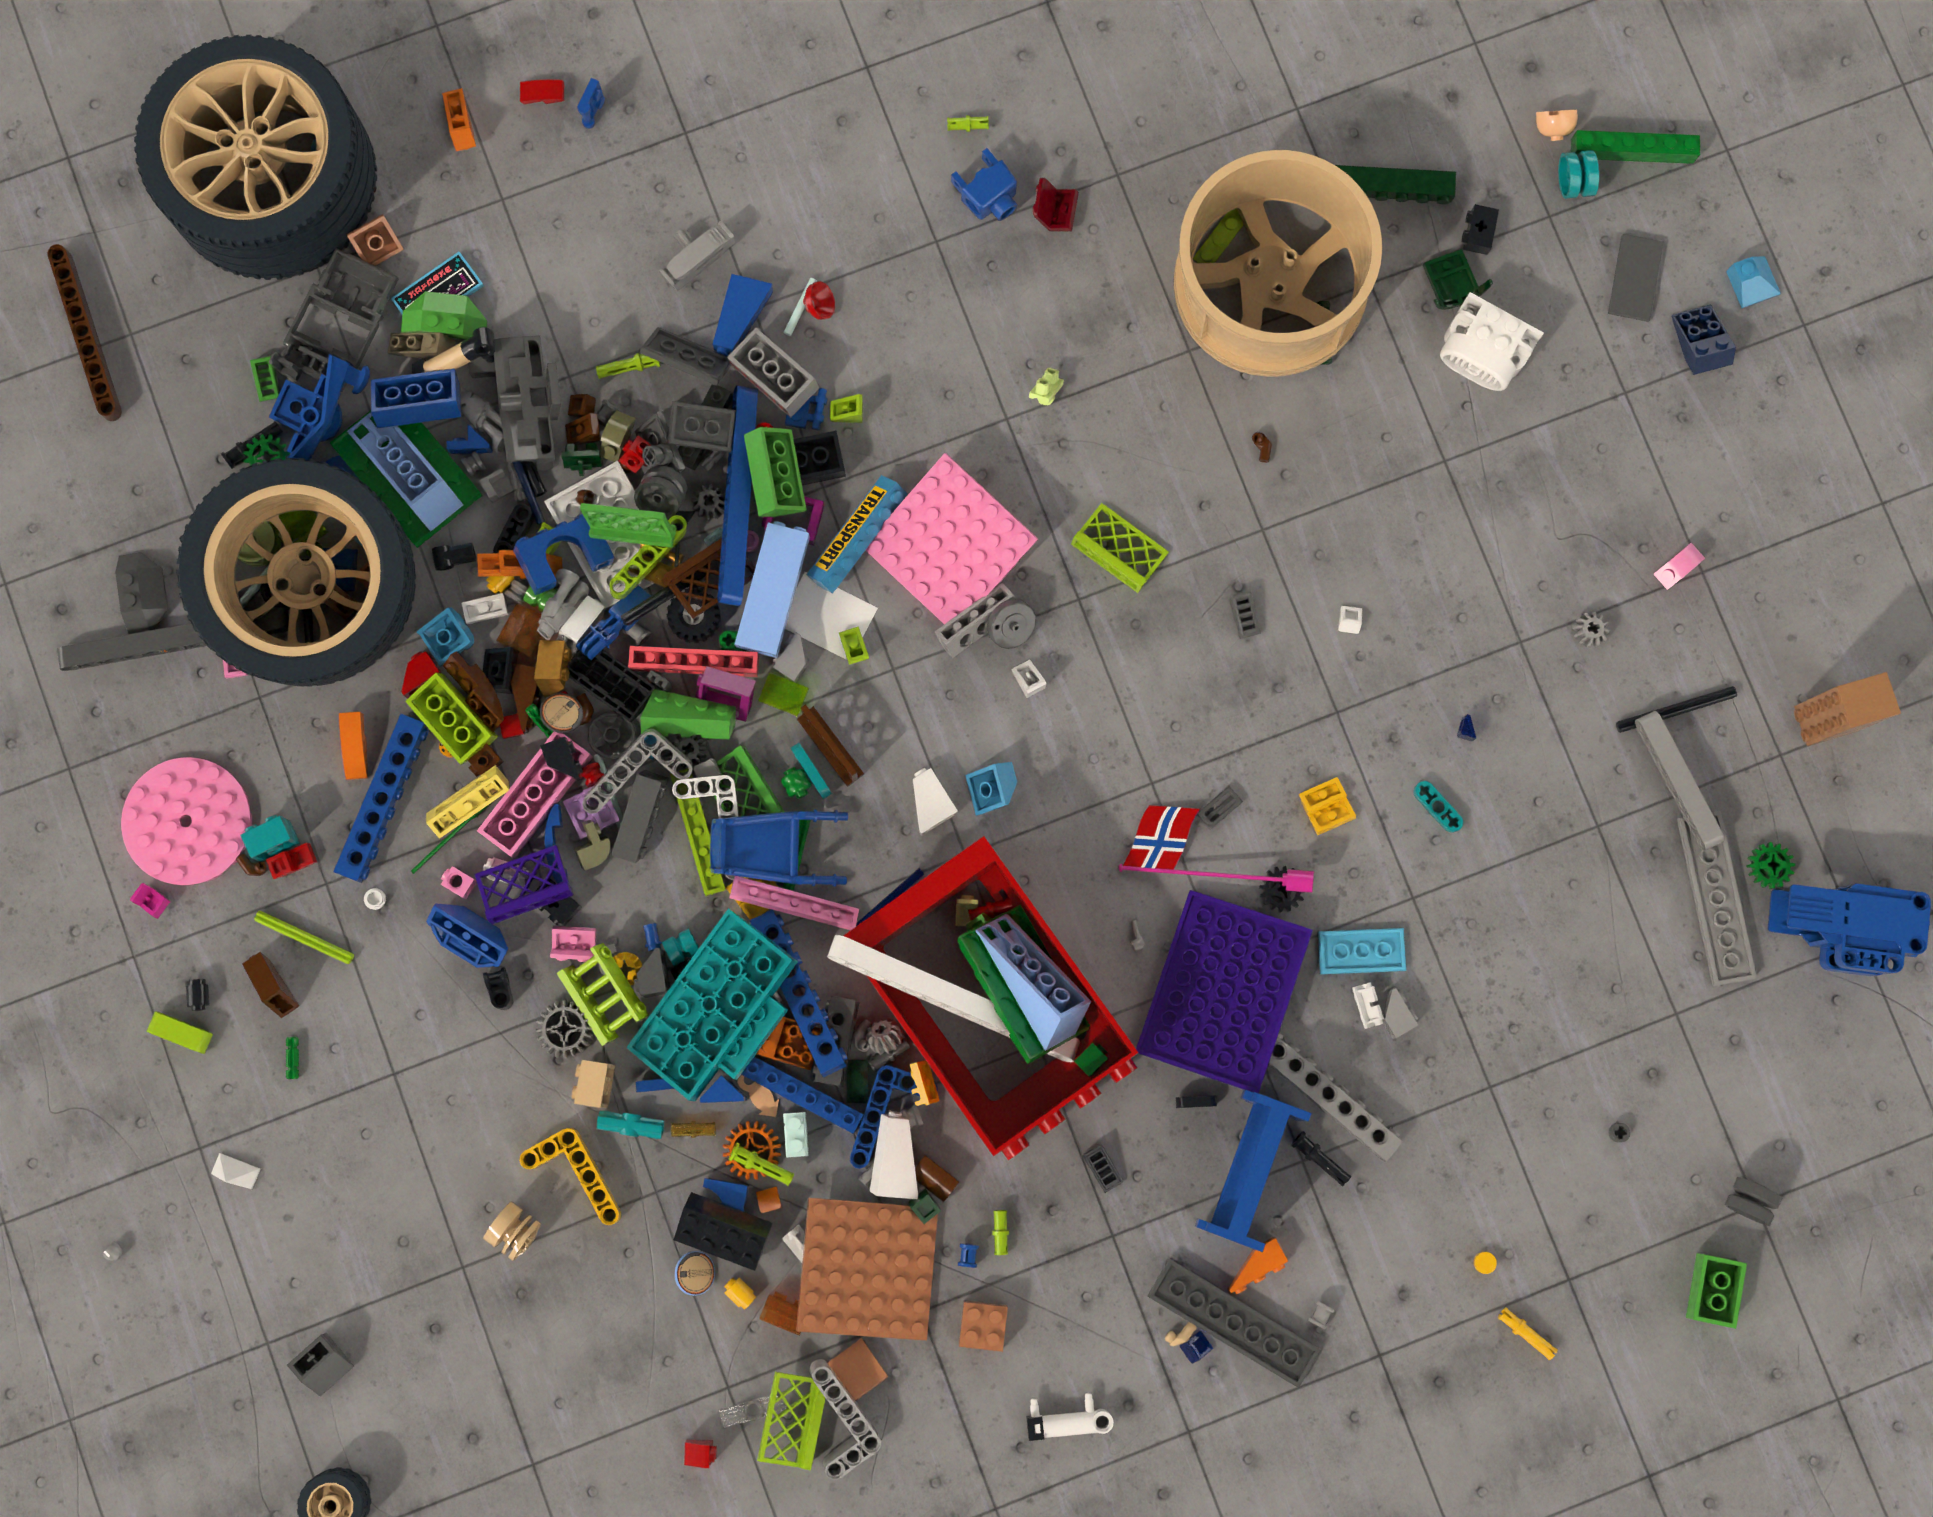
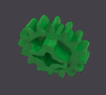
M262 434L259 441L255 437L252 438L253 445L246 444L249 451H244L243 454L248 456V459L243 460V463H249L250 466L254 463L262 464V461L265 460H257V458L263 456L264 451L268 455H276L269 460L277 458L285 460V456L290 453L284 452V448L287 445H280V438L274 441L271 434L267 439ZM268 443L277 447L279 451L275 452L270 449ZM260 445L259 453L252 456L254 449Z
M1769 842L1766 846L1764 844L1758 845L1759 850H1752L1754 856L1747 858L1752 863L1746 865V867L1752 868V872L1748 875L1756 877L1753 881L1754 883L1761 881L1762 888L1768 885L1769 889H1773L1776 885L1777 887H1782L1783 882L1787 883L1790 881L1788 875H1794L1795 872L1790 870V868L1795 866V863H1790L1793 855L1787 856L1788 848L1781 850V844H1776L1773 847V843ZM1765 853L1763 855V859L1760 862H1758L1761 855ZM1768 863L1773 864L1774 868L1768 867Z

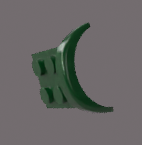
M1462 249L1423 263V268L1437 298L1434 299V303L1441 310L1461 306L1470 292L1480 297L1493 284L1492 279H1489L1478 286Z

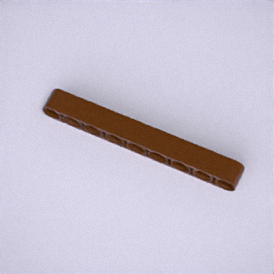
M52 245L47 252L48 259L96 409L106 420L116 421L122 414L121 407L73 257L62 245ZM64 253L63 257L57 260V256ZM70 272L69 276L63 279V275ZM76 291L75 296L69 298L70 293ZM82 310L81 315L75 317L76 312ZM88 329V333L85 336H81V333ZM94 348V352L87 356V352ZM100 367V372L93 375L94 370ZM102 387H107L103 394H99ZM113 406L111 412L105 413L107 407Z

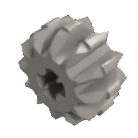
M1585 612L1582 614V618L1578 617L1576 619L1577 625H1574L1573 629L1578 631L1574 637L1581 638L1579 644L1582 645L1586 641L1588 648L1593 644L1598 647L1600 646V641L1605 642L1607 640L1605 635L1609 634L1610 630L1604 628L1609 625V622L1601 621L1604 615H1600L1597 618L1596 612H1592L1590 615ZM1589 627H1590V628H1594L1595 631H1594V632H1593V631H1590V632H1589L1588 628H1589Z
M890 1018L885 1021L881 1019L880 1022L873 1023V1027L868 1028V1033L866 1034V1040L871 1050L878 1052L880 1055L884 1052L889 1054L891 1050H896V1046L901 1045V1040L904 1038L900 1025L896 1020L892 1021Z

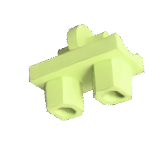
M1047 368L1045 374L1037 380L1036 385L1030 391L1029 398H1037L1040 404L1050 405L1064 383L1063 379L1058 378L1059 371Z

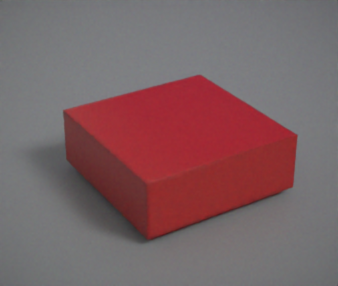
M518 713L504 716V720L500 724L503 739L525 735L521 729Z

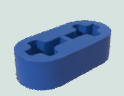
M664 1079L635 1082L636 1093L674 1089Z

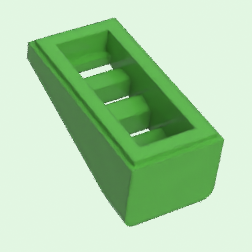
M271 356L250 360L259 402L277 399L280 393L276 370L269 364ZM266 364L269 366L267 369L258 370V366ZM270 372L271 376L260 378L259 374ZM272 380V385L261 386V382ZM274 389L275 393L263 395L264 390Z

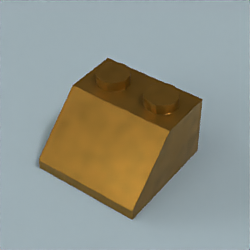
M539 640L534 680L544 697H549L565 688V681L569 679L567 665L568 661H571L572 652L565 641Z

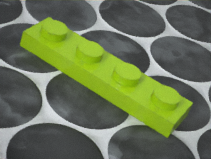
M1237 208L1229 211L1195 254L1193 257L1194 261L1197 263H1215L1244 226Z

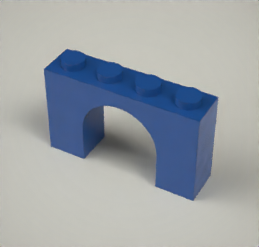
M583 514L577 516L572 522H561L554 529L549 531L543 529L537 532L534 537H523L516 541L513 552L535 595L555 588L557 583L546 559V550L556 542L566 541L578 546L585 555L592 572L612 565L615 557L607 541L590 538V526Z

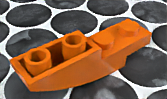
M499 550V553L477 554L478 577L520 576V579H527L513 550ZM546 554L547 562L555 576L559 569H563L562 557Z

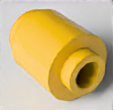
M489 576L486 579L488 582L486 587L494 594H497V592L503 593L515 578L514 576Z
M732 1277L724 1286L726 1288L724 1294L744 1310L756 1298L753 1294L754 1291L740 1277L737 1279Z

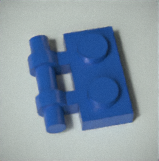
M819 388L818 396L812 395L791 418L786 414L785 426L806 429L808 421L813 422V430L820 431L821 423L824 422V405H827L828 400L826 397L827 390ZM810 404H816L814 414L809 413Z

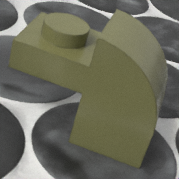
M616 411L610 417L600 440L602 441L600 447L601 457L613 462H619L623 453L622 448L631 437L636 418Z
M591 820L582 822L589 843L574 849L580 866L584 871L600 865L605 861L610 852L609 838L607 836L599 838L602 835L598 823L594 824Z

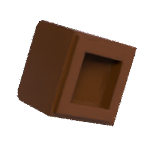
M588 394L570 395L568 415L583 417L589 413L594 414L596 398Z

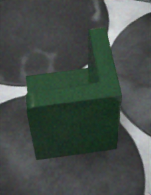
M926 1188L918 1194V1199H911L909 1201L911 1209L923 1224L941 1212L939 1205Z

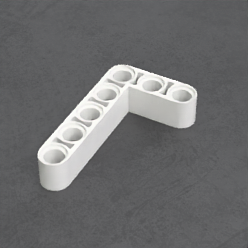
M719 775L681 779L674 783L672 791L677 798L687 799L716 796L719 818L739 817L736 785L731 776ZM724 778L731 781V788L727 791L722 790L719 786L720 781ZM707 781L709 783L710 789L707 793L699 791V782ZM685 783L689 789L686 795H680L677 792L678 784ZM724 800L732 801L734 805L732 811L725 812L722 809V802ZM726 875L727 878L734 880L735 876Z

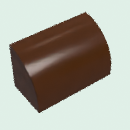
M926 1155L915 1167L916 1181L942 1202L948 1198L959 1183L957 1179Z

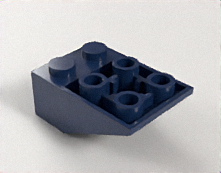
M1711 304L1671 316L1685 361L1693 375L1733 365L1736 346Z

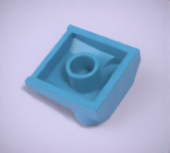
M452 607L446 608L417 631V634L421 636L438 662V666L444 665L452 653L456 651L461 653L463 650L470 649L474 644L473 633L461 615Z

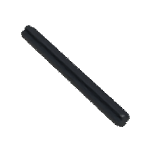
M1732 686L1654 711H1657L1662 720L1733 699L1737 697V691ZM1653 711L1616 722L1617 731L1622 733L1637 728L1635 720Z

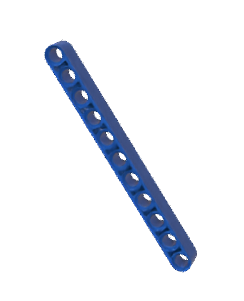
M738 385L735 386L732 400V410L736 411L732 449L728 453L717 598L718 603L740 606L743 599L752 482L744 434L756 428L758 401L757 389Z

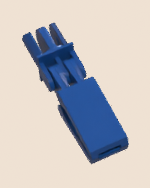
M638 585L626 598L621 599L609 609L611 614L609 618L601 620L594 627L590 626L592 631L576 645V648L582 651L590 660L605 647L609 649V645L619 636V631L622 628L628 631L638 621L636 620L630 625H624L621 615L645 601L651 595Z

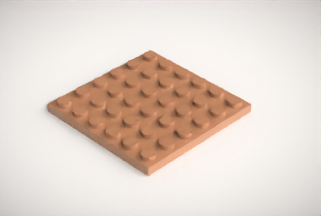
M808 1197L796 1331L927 1341L938 1214L923 1224L909 1205Z

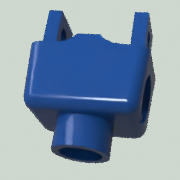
M986 148L982 151V160L989 168H982L975 174L974 180L968 185L955 171L951 174V182L960 192L961 201L978 219L982 220L993 213L998 221H1002L1011 215L1018 206L1012 199L1016 194L1017 181L1003 160L998 162L989 149Z

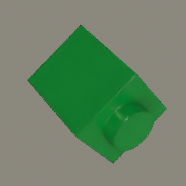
M1092 1043L1074 1062L1090 1078L1108 1061V1058L1105 1056L1108 1052L1100 1044L1095 1046Z

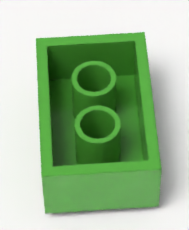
M1696 1253L1686 1318L1736 1329L1747 1263Z

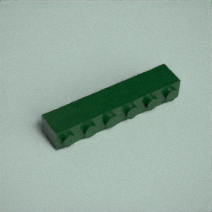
M1335 165L1348 174L1368 198H1375L1377 201L1396 199L1397 202L1416 200L1418 203L1435 201L1438 204H1448L1452 202L1456 193L1455 171Z

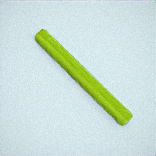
M258 911L255 915L254 920L346 964H350L354 958L353 953L263 911Z

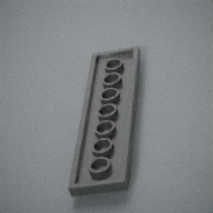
M1170 1258L1147 1297L1298 1388L1320 1352V1349Z

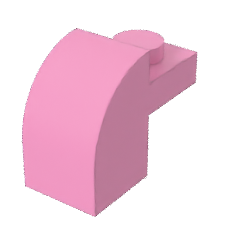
M1690 543L1656 571L1654 575L1668 590L1700 564L1705 557Z

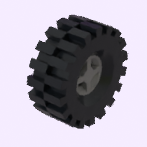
M693 588L691 594L703 596V589L700 591L698 588ZM706 593V597L714 599L711 594ZM672 597L670 600L671 604L667 607L668 614L666 615L672 632L679 639H683L687 643H690V641L699 643V641L703 640L705 642L709 636L713 637L715 635L714 632L718 630L719 622H721V612L718 604L697 616V619H692L678 598ZM690 600V605L695 612L701 608V600Z

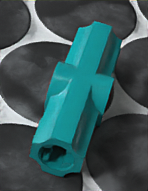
M599 1111L597 1129L619 1132L621 1135L633 1137L645 1136L662 1139L665 1121L645 1118L642 1115L623 1112V1114L610 1111Z

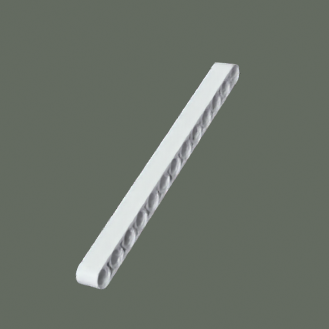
M834 936L827 956L830 960L1010 1038V1033L996 1013L991 1000L847 937ZM1073 1038L1047 1054L1062 1061L1074 1062L1080 1040Z

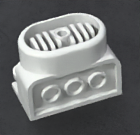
M1470 292L1445 333V344L1440 352V357L1449 368L1487 389L1502 391L1507 388L1511 379L1526 364L1534 347L1544 333Z

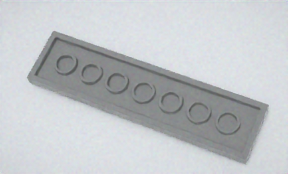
M1721 811L1712 812L1724 835V842L1706 851L1702 850L1698 845L1685 818L1677 819L1713 986L1757 978Z

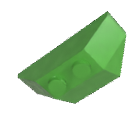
M425 291L403 311L401 333L440 332L450 338L466 340L473 336L474 330L482 327L487 328V320L468 296Z

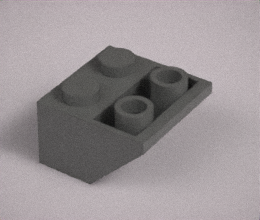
M327 1333L321 1334L287 1364L299 1381L319 1396L323 1395L354 1367L353 1363Z

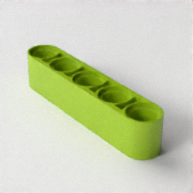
M679 515L672 516L668 520L669 524L679 523L683 526L680 531H676L673 547L685 536L687 531L686 520ZM644 545L610 581L609 587L612 597L618 600L626 598L672 548ZM648 553L654 556V559L649 562L642 558ZM631 569H637L640 573L638 576L632 577L628 572ZM616 584L625 586L622 592H616L613 588Z

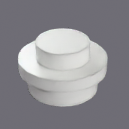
M378 888L368 890L364 896L365 905L373 910L382 908L386 902L385 893Z

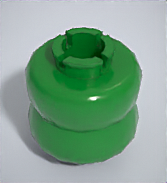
M793 767L783 773L785 776L781 779V784L786 788L788 797H796L798 800L809 794L807 790L812 785L803 769L796 770V767Z

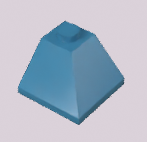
M1754 256L1733 263L1726 271L1741 308L1781 294L1765 256Z
M1012 762L993 764L965 775L976 816L1009 805L1017 784Z

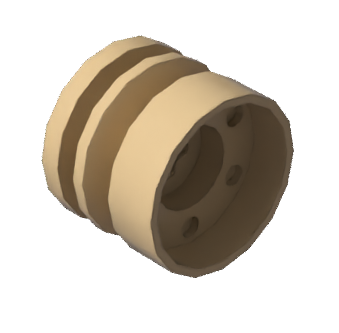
M510 1202L493 1221L483 1239L493 1247L498 1246L504 1241L505 1245L501 1253L506 1254L513 1248L509 1259L514 1261L532 1244L542 1223L536 1220L529 1227L528 1225L533 1217L529 1215L523 1221L519 1220L523 1209Z

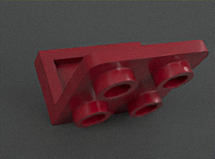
M1040 178L1039 184L1036 186V201L1032 208L1034 217L1049 231L1072 232L1079 192L1076 189H1056L1046 178Z

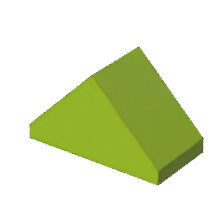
M857 394L831 401L830 421L862 423L863 396Z

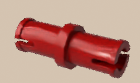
M1008 897L1004 900L994 903L986 902L984 906L969 909L968 914L971 921L982 913L995 918V915L1005 913L1013 908Z

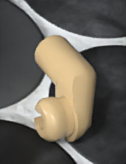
M1188 1322L1177 1335L1174 1331H1169L1165 1336V1340L1169 1342L1170 1346L1185 1343L1196 1331L1197 1327Z

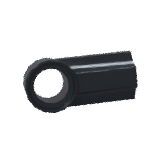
M473 543L452 547L442 545L432 548L436 571L449 570L454 568L455 565L476 561Z

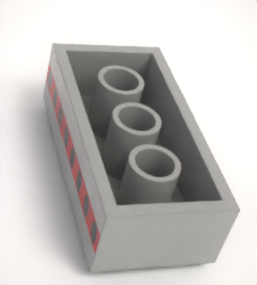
M757 328L727 357L734 369L790 418L819 389L813 376Z

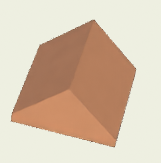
M383 214L346 234L361 260L374 266L404 250Z

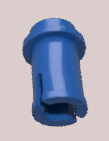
M657 923L644 925L643 929L647 942L645 948H648L649 952L654 951L655 948H661L662 942L659 941Z

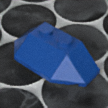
M437 903L433 906L426 922L431 926L433 934L441 946L476 968L499 967L508 951V946L500 928L464 906Z

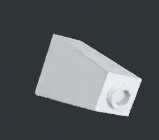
M889 1111V1115L881 1114L870 1192L876 1196L918 1199L909 1120L903 1117L900 1112Z

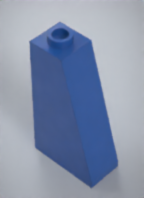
M731 274L713 340V348L717 353L728 356L745 339L773 293L772 283Z

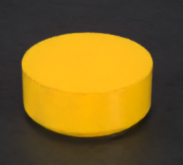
M1489 1252L1478 1253L1473 1262L1475 1269L1483 1274L1493 1272L1497 1265L1496 1258Z

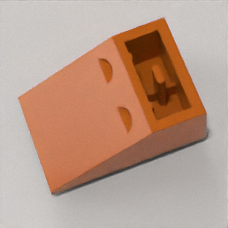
M786 1017L781 1019L756 1053L810 1071L814 1061L796 1020ZM814 1027L812 1034L820 1035L821 1028Z

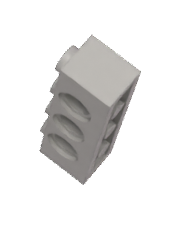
M1003 583L999 584L987 596L977 600L935 631L941 646L954 658L988 633L987 623L993 610L1002 602L1015 599V596Z

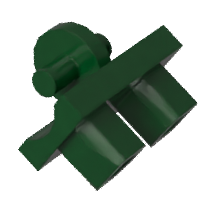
M596 443L586 444V451H578V446L575 444H567L565 451H561L564 469L578 470L579 476H584L585 470H592V467H602L600 451Z

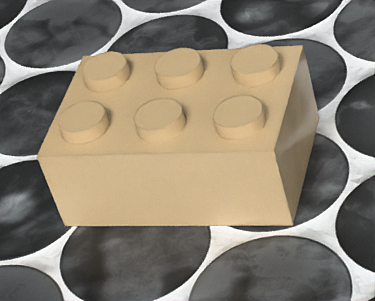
M582 1060L581 1064H577L575 1077L579 1078L577 1086H574L572 1090V1099H575L574 1104L608 1108L616 1065Z

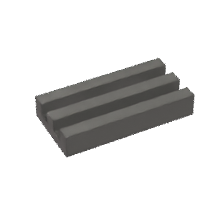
M653 670L649 672L647 677L653 685L656 684L659 689H663L666 692L672 691V685L667 679Z
M1228 786L1201 809L1197 815L1201 817L1202 821L1211 830L1243 801ZM1228 792L1231 794L1229 798H1227L1208 816L1204 815V813L1209 808H1211L1217 801H1219L1224 795H1226ZM1233 799L1237 801L1211 823L1210 819Z

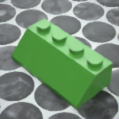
M759 427L744 434L758 516L777 517L807 511L792 429Z

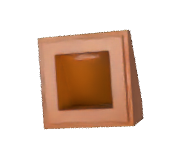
M777 1186L756 1192L761 1214L782 1208Z

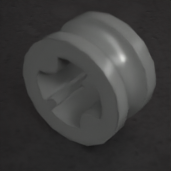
M1614 1123L1609 1128L1608 1133L1614 1142H1625L1629 1139L1631 1132L1626 1124ZM1619 1126L1625 1132L1624 1135H1621L1620 1139L1614 1133L1615 1130L1619 1129Z

